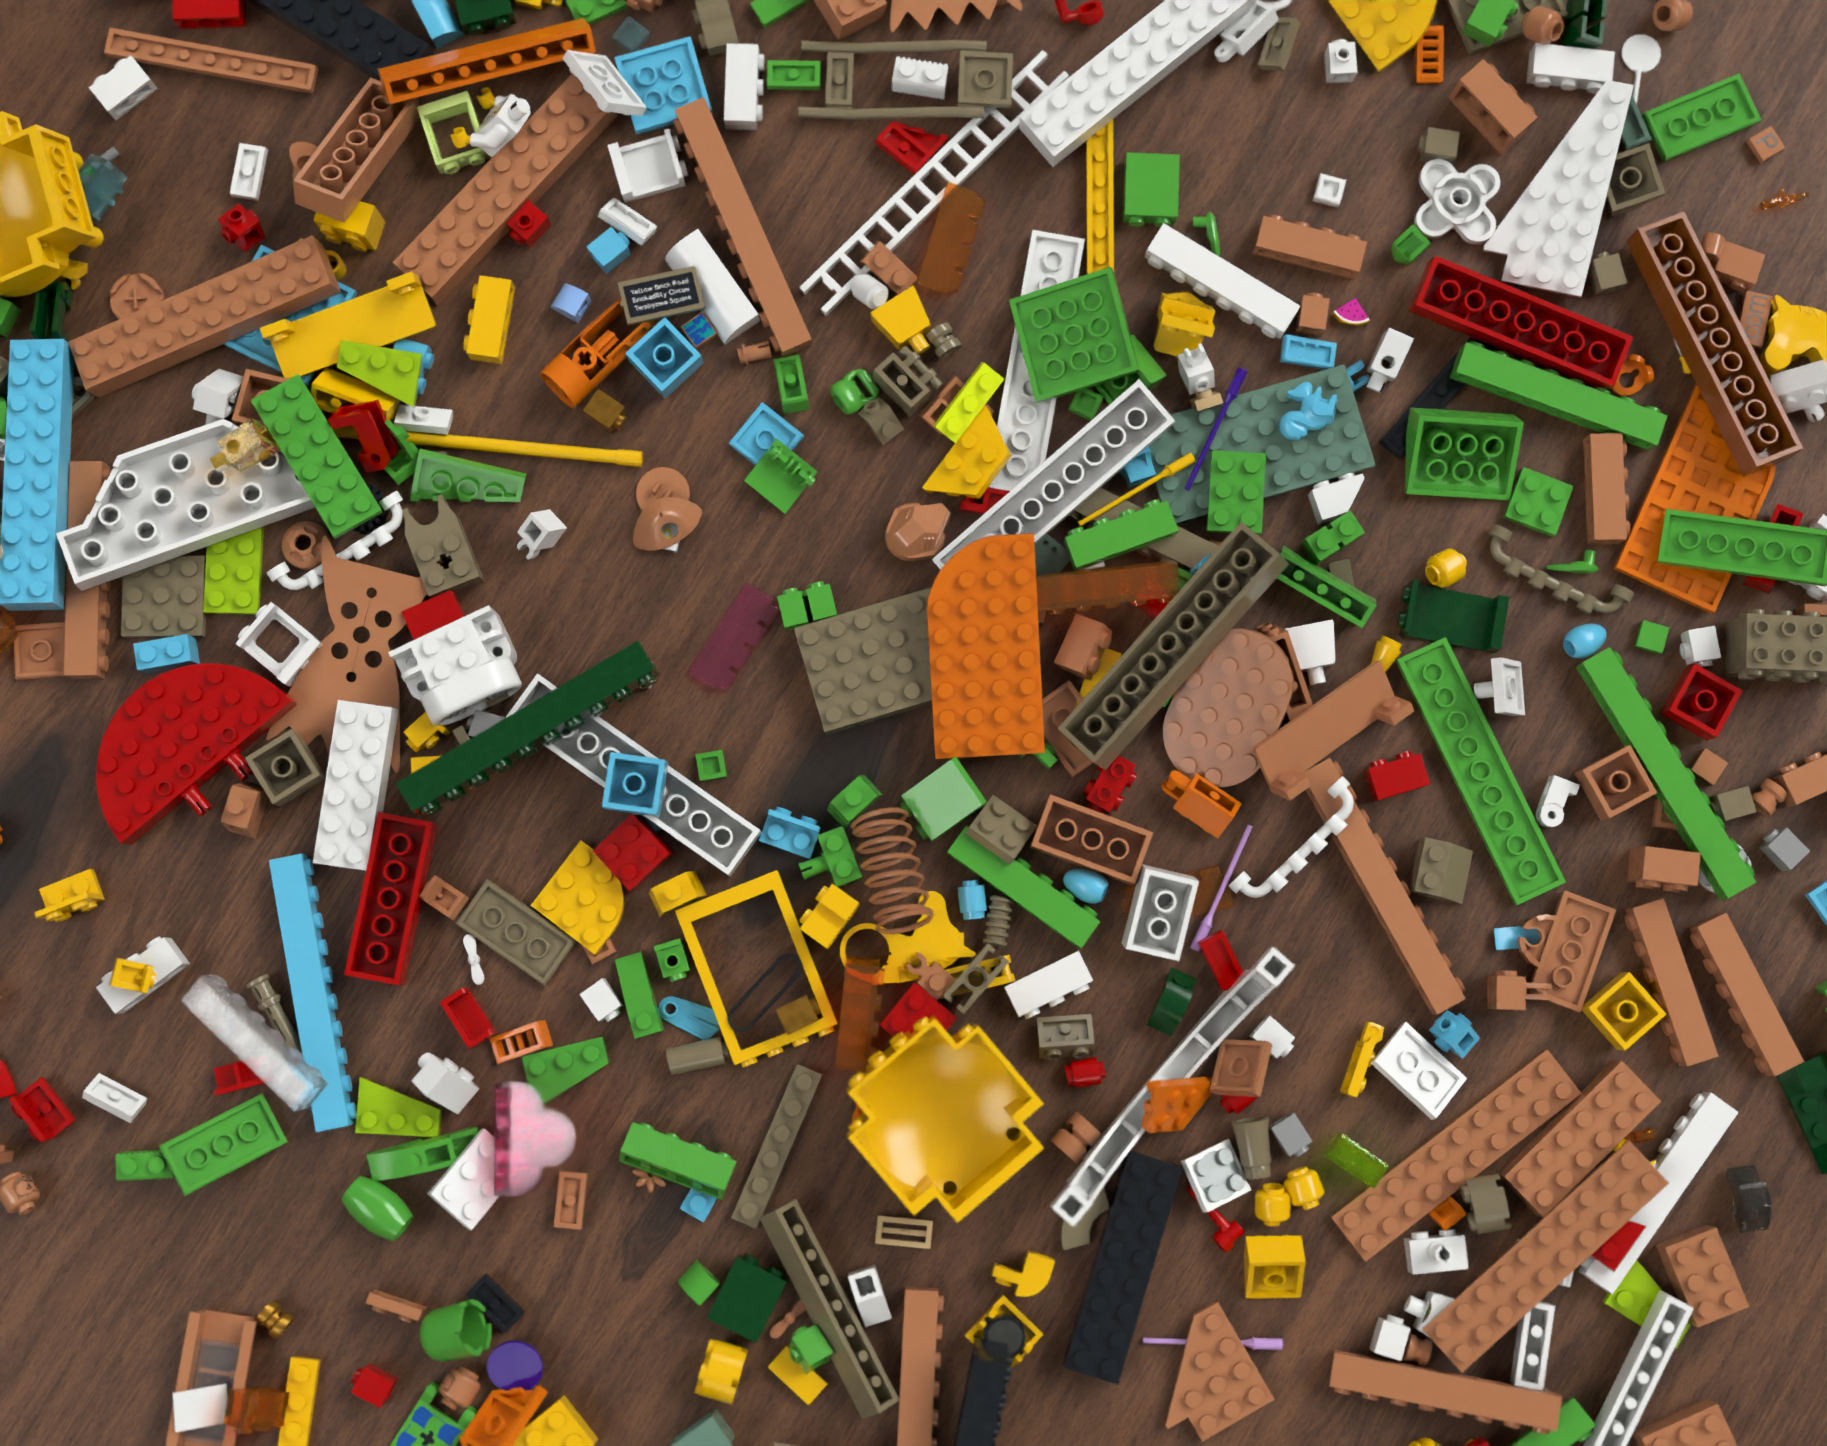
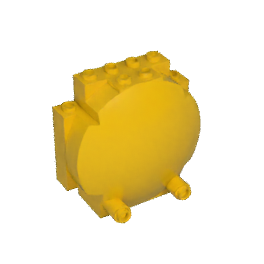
M3 111L0 112V296L19 297L37 292L51 284L68 267L70 252L79 245L96 248L103 243L104 236L99 228L93 226L79 171L83 167V160L78 153L73 152L69 137L37 124L22 130L19 117Z
M925 1016L913 1026L914 1032L910 1033L907 1031L905 1034L899 1032L889 1041L891 1046L884 1052L878 1050L867 1060L870 1064L866 1066L868 1070L866 1073L862 1074L859 1072L848 1081L850 1085L846 1089L848 1094L864 1112L848 1126L850 1130L846 1134L913 1215L936 1197L958 1223L1044 1149L1023 1124V1121L1044 1103L976 1023L972 1026L967 1024L950 1037L933 1016L929 1019Z

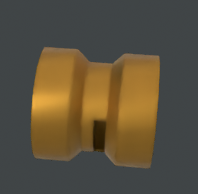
M272 1300L260 1312L255 1321H257L260 1327L265 1326L268 1328L269 1335L276 1340L295 1318L289 1312H282L280 1304Z

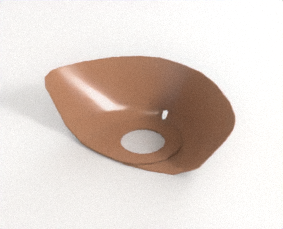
M664 497L651 502L642 510L637 519L633 534L634 546L637 549L652 551L676 544L689 535L698 525L702 515L701 508L688 500L678 497ZM666 523H674L678 527L677 534L672 538H665L661 533V529Z

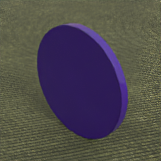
M507 1341L499 1344L491 1352L487 1362V1371L492 1382L500 1389L508 1391L512 1388L522 1387L526 1391L534 1388L540 1381L543 1373V1361L538 1351L531 1345L521 1341Z

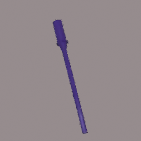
M1237 368L1228 390L1225 391L1224 405L1184 488L1186 491L1190 490L1229 404L1238 397V391L1247 374V371L1243 368Z

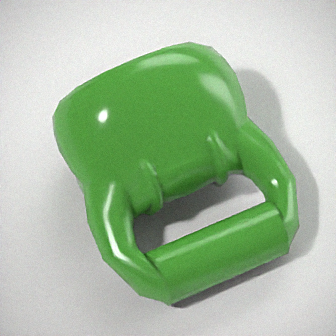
M863 369L850 371L842 380L835 382L830 387V394L840 410L847 415L856 413L869 401L875 400L880 393L879 387L868 372ZM855 376L859 378L871 397L865 398L864 393L861 392L856 382L853 381Z

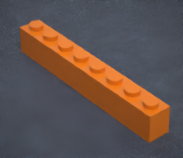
M581 18L380 68L378 73L384 95L389 104L563 61L562 58L567 50L584 53H595L596 50L591 27Z

